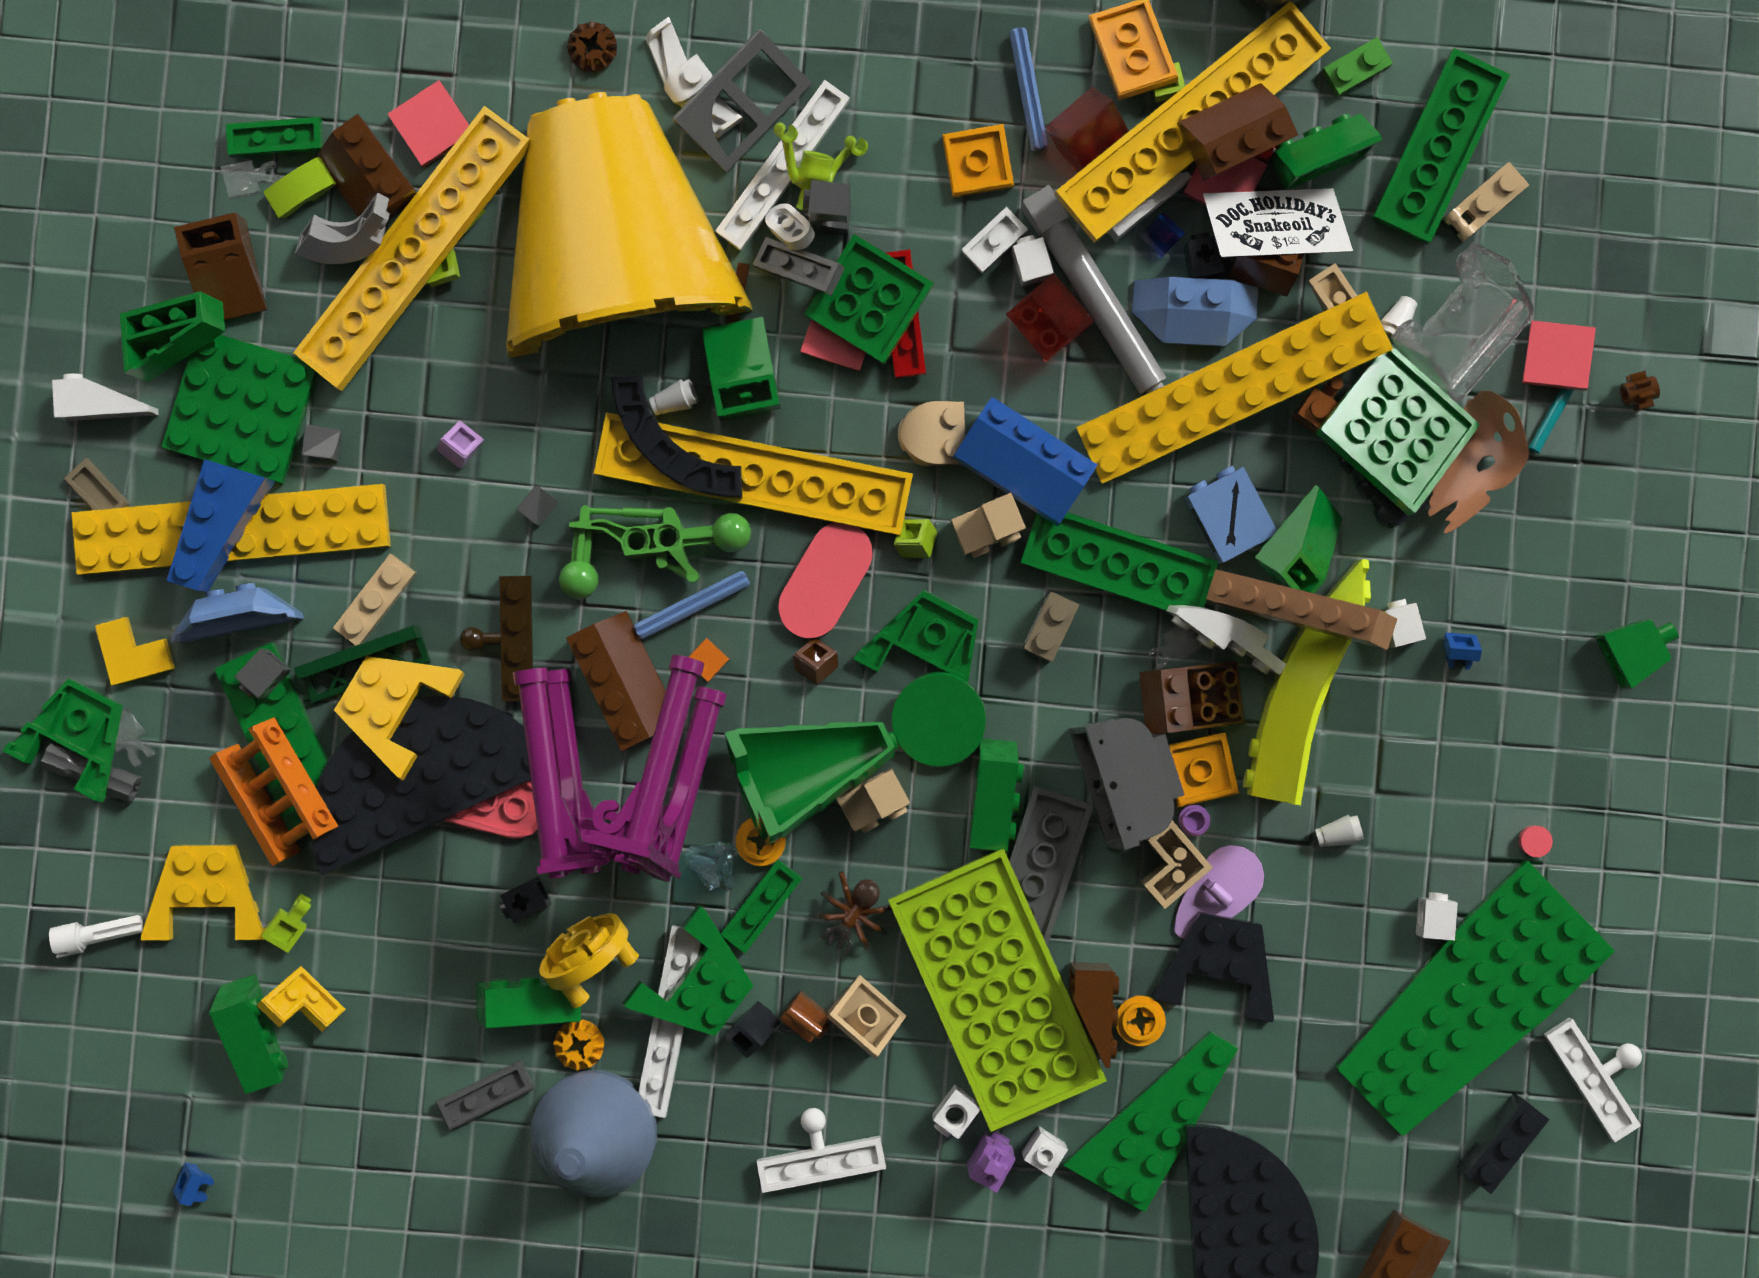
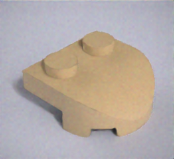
M931 401L911 408L906 416L901 419L898 427V441L902 451H906L914 460L913 462L921 466L962 465L952 459L965 438L964 402Z

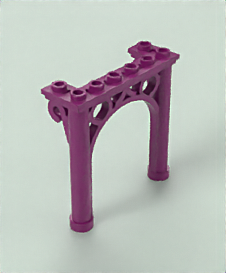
M672 655L668 668L671 670L641 782H637L614 822L610 824L605 822L606 814L617 812L620 806L614 800L600 802L594 808L592 814L593 824L598 831L590 829L589 835H584L583 842L592 846L590 852L610 857L611 851L620 853L615 855L614 861L622 864L621 870L638 875L640 871H643L647 875L652 876L651 878L670 882L671 877L678 879L681 877V872L678 871L680 867L678 862L720 708L724 707L727 694L715 689L700 686L696 688L694 695L696 703L668 805H665L663 808L665 794L697 678L701 677L704 663L699 660L681 655Z
M547 667L513 672L514 683L519 687L542 858L540 859V866L537 867V873H547L548 879L568 876V874L573 873L578 868L581 869V874L600 872L601 865H606L609 863V860H613L615 855L620 853L611 851L610 857L590 852L592 846L583 842L584 835H589L590 829L598 830L592 821L594 807L586 790H583L569 681H572L570 669L547 671ZM618 812L607 813L605 819L614 822Z

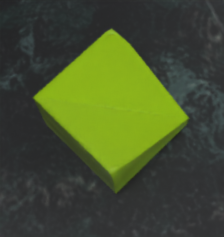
M904 519L901 535L896 536L894 546L903 558H930L937 530L930 519Z

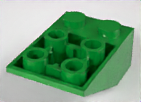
M763 317L703 328L702 333L711 386L719 420L722 421L781 409Z
M1315 485L1292 514L1283 521L1281 527L1271 539L1262 546L1255 559L1277 585L1315 593L1326 580L1343 518L1322 490Z

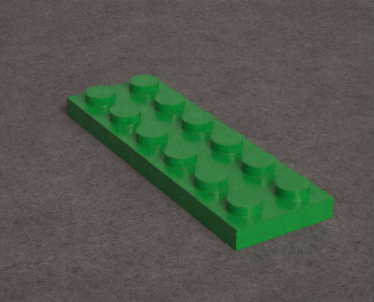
M1456 48L1451 50L1371 219L1426 245L1431 243L1510 76L1509 73Z
M1068 512L1059 526L1036 513L1020 564L1164 611L1167 610L1169 605L1204 608L1208 591L1219 563L1218 561Z
M270 642L214 668L248 744L255 740L249 728L275 717L317 789L328 759L290 675L288 674L267 698L249 697L239 688L241 682L235 678L236 674L260 648L269 649L283 662L275 642ZM262 751L254 755L262 773L270 768ZM277 778L268 784L275 802L286 795ZM294 806L281 813L288 831L303 822Z

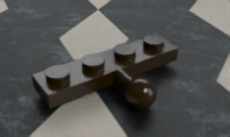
M499 576L500 633H483L477 627H468L460 635V644L465 650L470 652L480 650L483 645H501L502 701H520L519 687L514 683L513 672L533 669L532 576Z

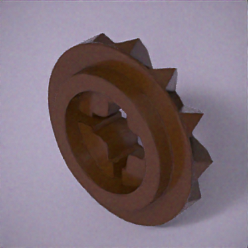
M590 20L588 23L578 24L577 28L569 34L568 54L572 62L580 69L590 72L600 71L608 67L614 60L617 53V41L613 32L604 23L600 24ZM597 36L596 43L602 51L592 49L590 53L586 54L587 47L582 40L591 42Z

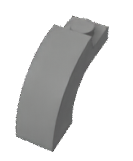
M377 193L364 212L358 218L349 222H331L313 215L299 236L295 255L325 264L351 263L369 256L381 245L385 225L390 213L386 212L389 198Z

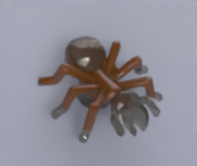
M840 871L839 877L846 898L845 905L837 901L826 891H822L820 894L829 903L845 911V913H815L814 919L826 921L842 919V924L828 927L822 934L821 939L824 940L829 932H833L829 936V945H832L838 939L836 950H839L845 946L847 940L848 946L844 953L848 954L853 945L850 928L854 927L864 949L869 951L871 947L858 921H861L872 930L886 935L887 929L874 924L866 917L870 914H881L890 911L892 908L890 904L878 908H870L878 901L880 894L878 884L871 879H864L858 882L854 888L853 895H851L845 873Z

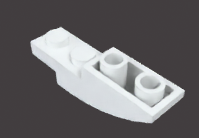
M1169 605L1166 610L1174 616L1171 621L1186 632L1189 628L1198 634L1196 640L1209 649H1212L1213 646L1221 649L1228 647L1241 657L1246 654L1254 660L1251 665L1266 675L1269 671L1280 675L1286 666V663L1263 647L1270 636L1241 619L1214 610L1186 605Z

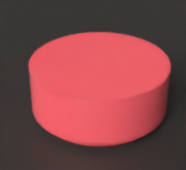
M1531 825L1521 831L1518 844L1526 855L1542 857L1551 850L1553 840L1547 829Z

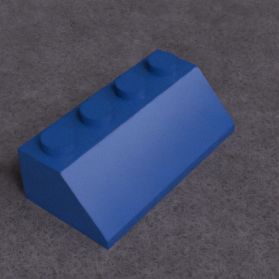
M993 397L990 398L952 459L1005 493H1012L1013 498L1056 526H1059L1098 465Z

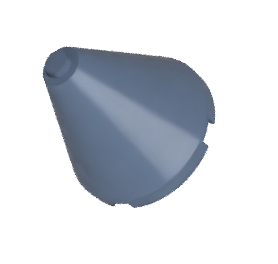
M586 1070L573 1073L561 1079L543 1096L533 1115L531 1142L538 1164L555 1184L576 1195L605 1197L625 1190L641 1177L655 1152L657 1125L648 1100H644L632 1087L634 1084L611 1072Z

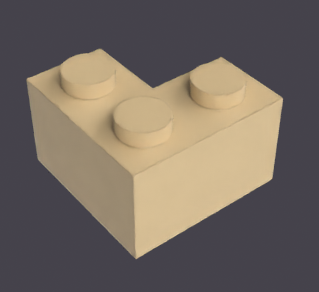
M1012 493L981 505L980 508L953 518L950 521L964 556L972 554L973 559L991 552L989 546L1000 542L1003 547L1021 538L1020 533L1026 529Z
M892 767L837 798L854 832L861 829L862 833L879 825L877 819L879 818L883 819L889 816L890 820H893L907 812L906 806L910 804V800Z
M1172 820L1165 831L1145 839L1163 862L1140 882L1159 905L1166 909L1213 867Z

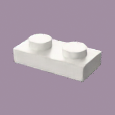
M1006 207L961 249V253L983 274L1028 229Z

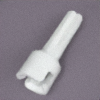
M136 915L85 927L81 924L79 925L78 922L52 927L49 930V942L52 953L57 954L56 958L84 952V949L90 944L139 934L144 928L141 916Z

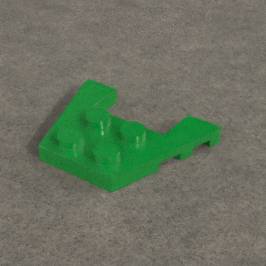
M923 589L863 646L853 659L878 672L892 645L895 644L940 669L963 678L962 680L968 683L979 618Z
M68 678L41 707L43 711L32 723L27 722L21 729L22 734L14 742H9L4 747L3 752L24 763L32 764L45 736L89 759L74 790L94 801L103 803L106 797L123 705Z
M698 904L681 926V928L705 945V948L666 999H663L639 980L622 1004L628 1009L716 1036L754 985L706 910Z

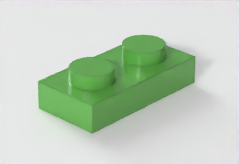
M1376 37L1325 66L1321 71L1334 94L1338 97L1391 67L1393 62L1379 38Z

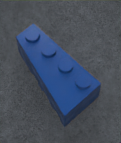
M204 459L167 581L194 590L208 592L229 559L228 555L234 545L240 541L245 532V527L251 517L257 513L262 499L267 491L271 490L275 481Z

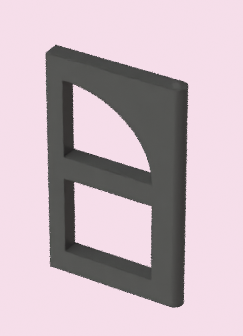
M758 29L672 119L726 173L804 93L812 82L762 30ZM760 50L796 86L768 116L732 81ZM721 90L757 125L729 156L726 155L717 142L712 127V109L716 97Z

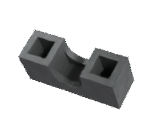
M811 180V189L804 190L803 209L805 218L810 222L814 232L848 235L851 212L850 184Z

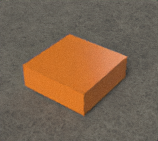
M708 638L689 656L704 663L701 676L708 682L730 660Z

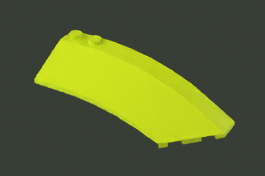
M1356 560L1327 593L1326 597L1365 606V602L1369 603L1371 599L1370 581L1365 580L1366 573L1369 570V560ZM1300 628L1283 659V662L1286 663L1284 670L1280 675L1276 674L1264 705L1256 739L1252 738L1250 741L1248 755L1253 758L1251 770L1246 769L1244 774L1243 787L1247 788L1246 794L1301 806L1311 743L1319 713L1331 681L1352 642L1351 640Z

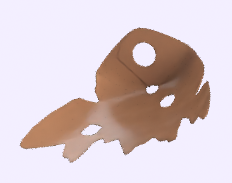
M1483 390L1465 405L1464 410L1480 426L1432 490L1433 496L1429 501L1431 506L1428 510L1429 516L1458 501L1455 510L1445 519L1450 521V524L1443 531L1445 534L1455 530L1483 509L1490 502L1491 498L1486 494V491H1494L1506 487L1517 477L1528 460L1529 450L1519 412L1510 402L1492 391ZM1506 412L1514 419V431H1510L1504 423V414ZM1496 432H1499L1501 435V442L1495 441L1494 434ZM1485 456H1493L1495 463L1490 468L1479 472L1477 470L1479 461Z

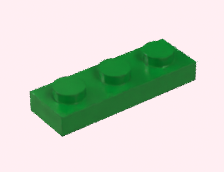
M320 117L226 124L227 151L231 158L320 151L324 145L323 125Z
M778 859L725 927L721 935L742 952L746 953L803 877Z

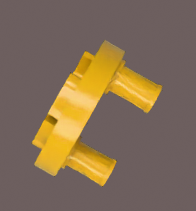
M607 913L593 918L591 916L584 918L569 927L567 934L562 933L546 950L547 954L540 964L539 973L551 989L561 990L573 1008L582 1006L589 999V994L580 983L597 974L615 957H617L623 967L632 965L639 958V954L627 940L628 929L616 914Z

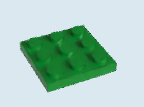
M853 234L837 260V263H840L845 269L832 296L817 292L804 315L885 365L932 290L934 282Z

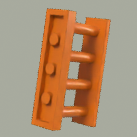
M275 717L249 728L255 740L241 749L239 744H236L209 757L272 867L301 852L296 841L306 834L310 833L311 837L315 839L338 827ZM262 751L270 768L257 776L248 760ZM277 778L286 795L273 803L264 787ZM294 806L303 822L288 831L280 814Z

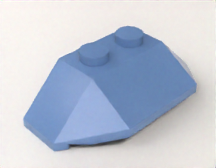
M1162 277L1135 280L1133 282L1132 313L1165 344L1225 347L1257 319L1258 287L1233 280Z
M255 583L236 586V592L225 594L224 589L205 592L206 598L195 600L172 634L171 641L172 643L182 644L301 620L304 617L301 611L268 589L255 587Z

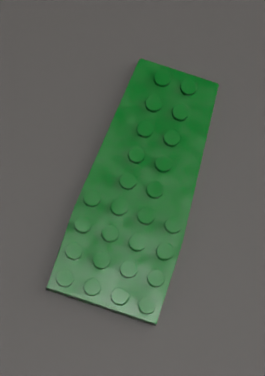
M1524 860L1456 926L1455 941L1444 940L1432 954L1433 957L1414 974L1410 984L1403 992H1399L1394 997L1390 1007L1382 1016H1378L1375 1019L1371 1029L1361 1040L1358 1039L1355 1042L1351 1052L1341 1063H1337L1335 1067L1400 1135L1404 1136L1549 1017L1615 950L1529 861Z

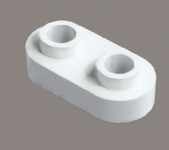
M784 203L774 206L765 217V222L772 234L791 250L804 249L814 239L815 232L809 221L790 204Z

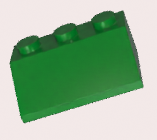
M1349 113L1334 119L1332 121L1333 125L1323 130L1321 126L1314 127L1303 133L1304 138L1293 142L1290 139L1275 146L1276 150L1272 153L1269 160L1282 189L1290 190L1369 155L1383 140L1380 133L1361 113L1350 117Z

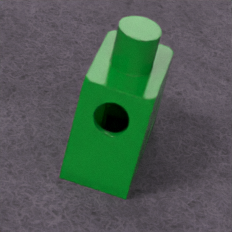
M1646 619L1598 633L1594 637L1621 688H1633L1670 661L1671 654L1666 645L1677 640L1679 634L1671 622L1656 628L1651 619Z

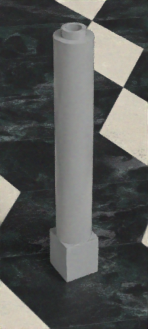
M1050 185L1024 199L1020 208L1038 237H1043L1044 242L1139 394L1141 395L1145 392L1148 394L1163 387L1162 381L1167 377L1068 220L1069 215L1055 197Z

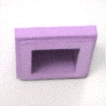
M458 421L440 439L437 450L461 469L484 442V439L463 422Z

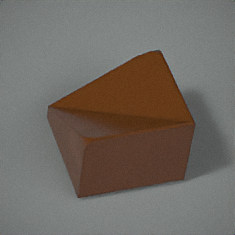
M812 638L793 654L795 670L816 685L838 667L837 651L817 638Z

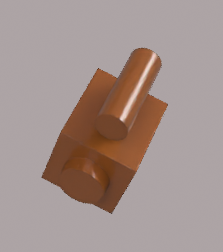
M1334 377L1324 384L1322 391L1317 388L1310 390L1291 419L1316 434L1315 432L1338 404V402L1333 400V397L1343 386V380L1340 377Z
M802 991L797 994L780 1017L784 1024L809 1043L813 1038L820 1040L830 1027V1024L827 1022L828 1012Z

